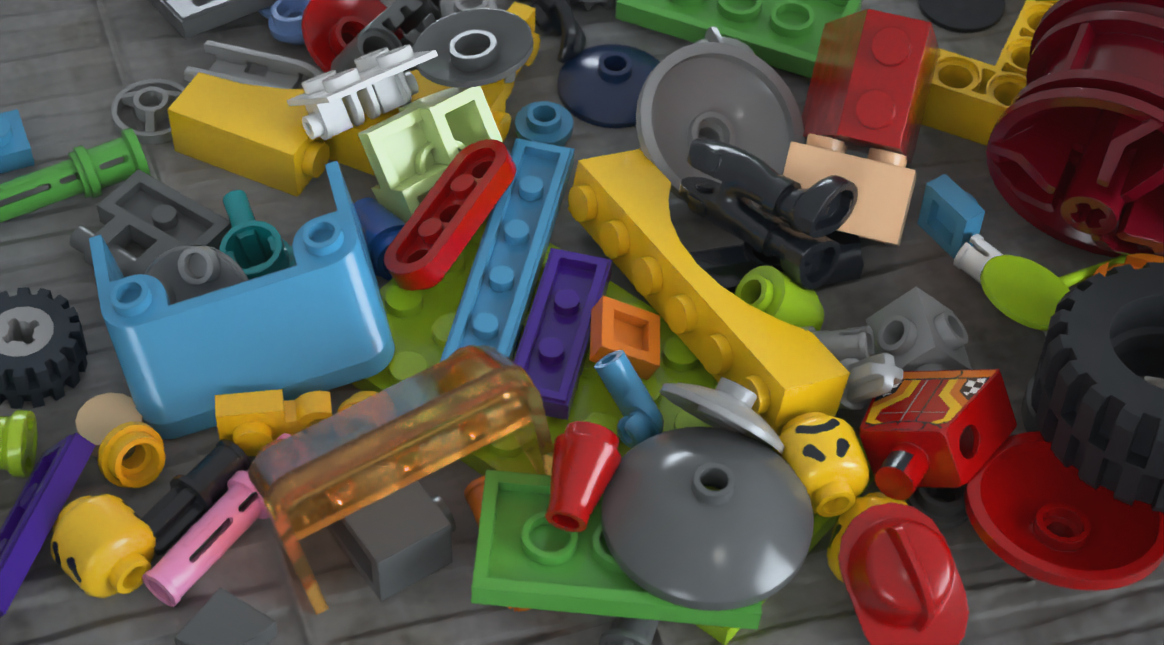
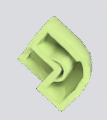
M481 86L467 88L452 87L422 97L398 108L400 113L358 133L379 183L371 188L377 201L405 223L461 150L472 143L485 139H495L502 142L501 135Z

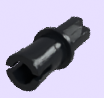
M227 439L220 440L215 445L216 447L186 476L176 475L170 482L171 490L141 518L151 528L153 536L156 538L155 554H164L228 491L227 482L237 471L243 470L247 472L252 467L249 457L238 445Z

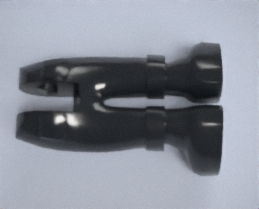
M696 138L692 141L687 157L688 163L693 168L722 181V183L720 184L703 177H686L682 179L678 195L688 204L689 209L698 216L707 219L751 245L755 251L767 257L775 256L779 260L784 273L796 284L809 290L821 286L834 271L841 250L839 243L826 235L840 228L852 214L858 197L856 185L844 177L830 175L819 180L808 189H801L800 183L784 175L781 176L763 160L744 149L707 138ZM752 201H754V202H756L757 204L761 205V206H762V209L766 210L767 212L771 213L772 215L777 216V217H784L785 219H787V220L790 222V224H791L793 227H795L796 229H798V230L801 231V232L794 231V230L790 229V225H789L788 223H786V222H784V221H782V220H780V219H778V218H776V217H774V216H770V215H768L767 213L763 212L762 210L758 209L757 207H755V206L752 204Z

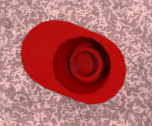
M894 502L871 506L854 517L841 537L838 562L842 580L848 591L863 634L869 644L959 645L965 636L969 617L966 591L954 562L951 549L934 521L913 506Z

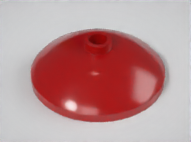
M1040 431L1009 436L969 482L965 484V508L978 536L1004 562L1037 581L1071 590L1098 591L1116 589L1144 579L1164 559V512L1151 511L1152 504L1134 500L1131 506L1113 499L1114 492L1101 485L1097 490L1080 480L1078 476L1079 470L1072 465L1066 468L1051 450L1052 442H1046Z

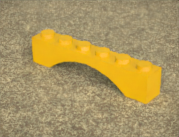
M640 149L578 160L573 187L568 194V211L718 383L721 377L755 393L758 397L752 409L770 425L778 436L783 426L799 415L808 412H821L829 416H836L850 372L811 331L781 321L749 305L721 286L695 262L681 243L671 221L668 201L671 182Z

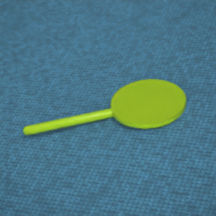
M1000 255L988 260L981 271L980 281L988 299L1006 316L1024 326L1047 331L1051 316L1055 314L1057 304L1066 293L1070 292L1069 286L1081 283L1092 277L1095 271L1107 262H1109L1108 268L1115 264L1124 263L1126 256L1120 255L1057 277L1053 272L1032 260L1013 255Z

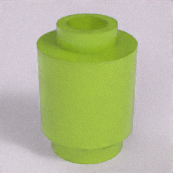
M759 266L752 269L741 279L735 290L734 295L749 305L797 327L813 326L816 331H820L823 325L824 308L816 292L796 284L785 273L774 267Z

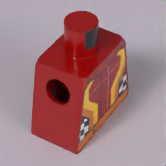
M1000 369L903 371L902 382L893 385L891 392L872 398L860 425V439L878 489L891 499L906 500L912 496L917 487L957 488L967 484L1014 431L1017 422Z

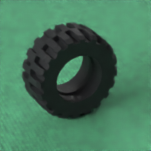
M1148 262L1142 269H1134L1131 264L1110 269L1105 277L1100 272L1079 283L1077 288L1066 293L1059 301L1055 314L1051 316L1031 391V406L1036 413L1035 422L1042 437L1046 442H1052V452L1066 468L1073 465L1079 470L1078 476L1081 481L1095 490L1101 485L1114 492L1113 499L1131 506L1134 500L1152 504L1151 511L1164 512V389L1150 384L1139 377L1149 376L1164 379V263Z

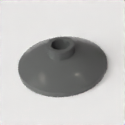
M491 8L459 11L435 21L418 36L413 47V53L436 50L438 56L416 65V68L426 79L448 87H477L497 82L516 72L529 59L533 50L532 31L522 18L508 11Z

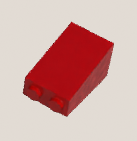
M865 9L825 23L802 114L803 137L805 140H807L808 134L825 136L844 141V145L848 146L847 149L868 154L869 148H876L907 156V163L911 164L940 51L932 23L873 9Z

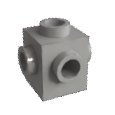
M917 286L865 319L874 334L876 354L888 353L893 355L895 366L903 369V371L972 370L964 346L968 343V335L963 324L952 310Z

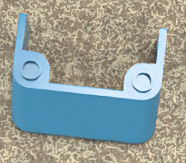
M338 161L325 164L337 211L313 218L300 227L292 243L296 261L295 266L170 305L169 296L163 284L153 276L136 274L124 277L102 235L89 238L101 313L134 405L143 416L144 423L156 430L162 439L180 438L217 426L215 395L282 389L284 401L296 400L300 395L307 392L328 391L372 377L384 370L391 362L395 352L393 336L362 225Z

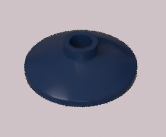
M604 44L586 48L578 56L562 66L557 81L559 98L572 115L591 125L604 128L636 126V109L640 91L648 75L660 61L641 49L627 45Z

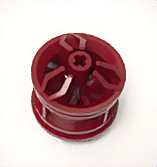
M1059 0L1043 15L1033 35L1030 46V60L1026 73L1027 86L1015 96L1009 108L999 117L991 132L986 152L991 178L1002 197L1021 217L1040 231L1065 244L1109 257L1127 256L1137 253L1154 254L1164 257V0Z

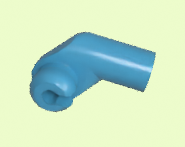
M617 350L601 358L594 367L624 416L617 425V432L621 441L629 448H633L647 438L662 433L664 418L625 352Z

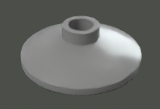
M721 377L715 389L686 383L663 384L660 393L670 402L714 428L735 431L749 436L771 449L772 447L776 448L782 455L785 446L770 425L752 409L758 396L749 389Z

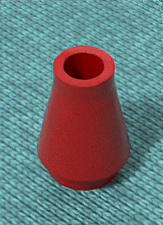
M575 421L569 423L564 433L555 438L550 498L545 515L546 520L551 525L569 532H582L586 530L591 513L622 461L621 454L618 451L619 439L608 428L592 422Z

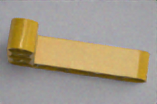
M1026 0L995 66L939 48L940 51L921 124L987 146L997 120L1009 108L1015 96L1027 86L1026 73L1030 60V46L1033 35L1043 15L1059 0Z

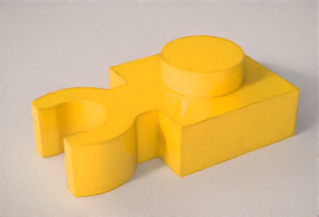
M282 389L215 395V417L219 440L227 439L232 441L247 456L265 454L283 433L308 442H325L334 439L331 395L328 391H311L300 395L296 400L284 401Z

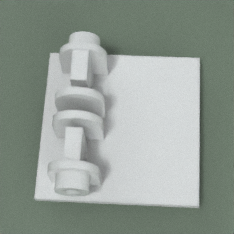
M410 44L390 51L388 47L382 48L355 59L354 62L357 68H351L340 73H336V70L328 71L302 82L305 93L287 100L288 106L305 105L308 115L302 117V124L310 139L313 140L321 137L323 140H328L339 133L353 128V125L359 126L364 124V112L370 119H375L381 113L389 112L410 103L411 96L417 94L419 88L414 75L410 71L404 73L403 71L438 55L436 50L413 53Z

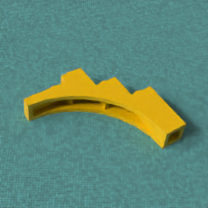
M515 1L506 11L522 18L532 31L533 50L529 59L524 64L529 67L534 62L540 47V35L535 33V8ZM523 66L516 71V76L523 68ZM418 70L410 71L414 75L419 88L418 93L411 96V102L452 88L426 79ZM201 72L193 78L168 108L172 139L176 152L296 197L301 194L313 177L318 178L324 172L325 164L328 163L329 159L375 176L358 133L400 112L398 108H395L389 112L381 113L375 119H370L364 112V124L359 126L353 125V128L339 133L328 140H323L321 137L312 140L306 134L302 124V117L308 115L305 105L288 106L287 100L305 93L304 89H283L242 84ZM504 79L481 86L501 135L502 142L505 141L511 124V115L506 113V100L509 98L515 81L505 83Z

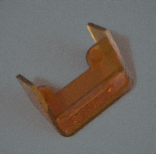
M465 346L453 352L447 359L286 439L272 441L259 451L257 457L250 465L248 478L316 615L328 610L329 607L299 544L300 539L513 432L537 473L540 475H551L553 444L541 394L524 368L492 346Z

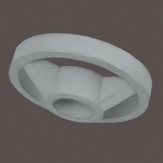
M147 79L127 86L118 93L111 106L115 129L121 135L122 130L129 128L119 119L120 110L126 104L134 107L136 117L145 123V132L133 129L140 144H160L173 140L171 127L156 131V124L169 116L168 108L185 88L176 82L166 79ZM151 103L159 104L154 107H146L147 104Z

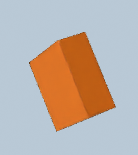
M603 295L591 309L589 361L597 363L609 353L623 350L639 377L648 380L660 367V315Z

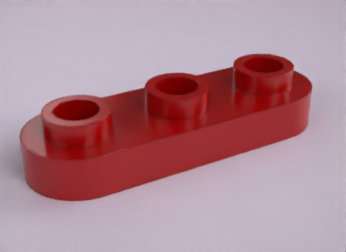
M485 139L472 143L461 150L389 245L384 255V264L400 288L409 291L425 290L434 287L444 278L516 175V165L504 143L495 139Z

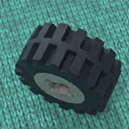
M29 287L18 288L17 295L11 297L7 291L1 292L0 406L8 399L10 408L22 409L26 401H32L33 408L45 406L44 398L52 396L55 401L66 396L64 386L67 385L75 388L80 382L79 372H85L88 364L85 338L78 313L74 306L70 308L68 300L62 295H58L53 299L51 290L40 288L36 295L31 294Z

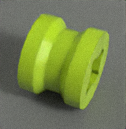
M17 410L10 416H0V470H7L13 477L27 478L31 475L36 461L38 445L37 421L35 414L31 410Z

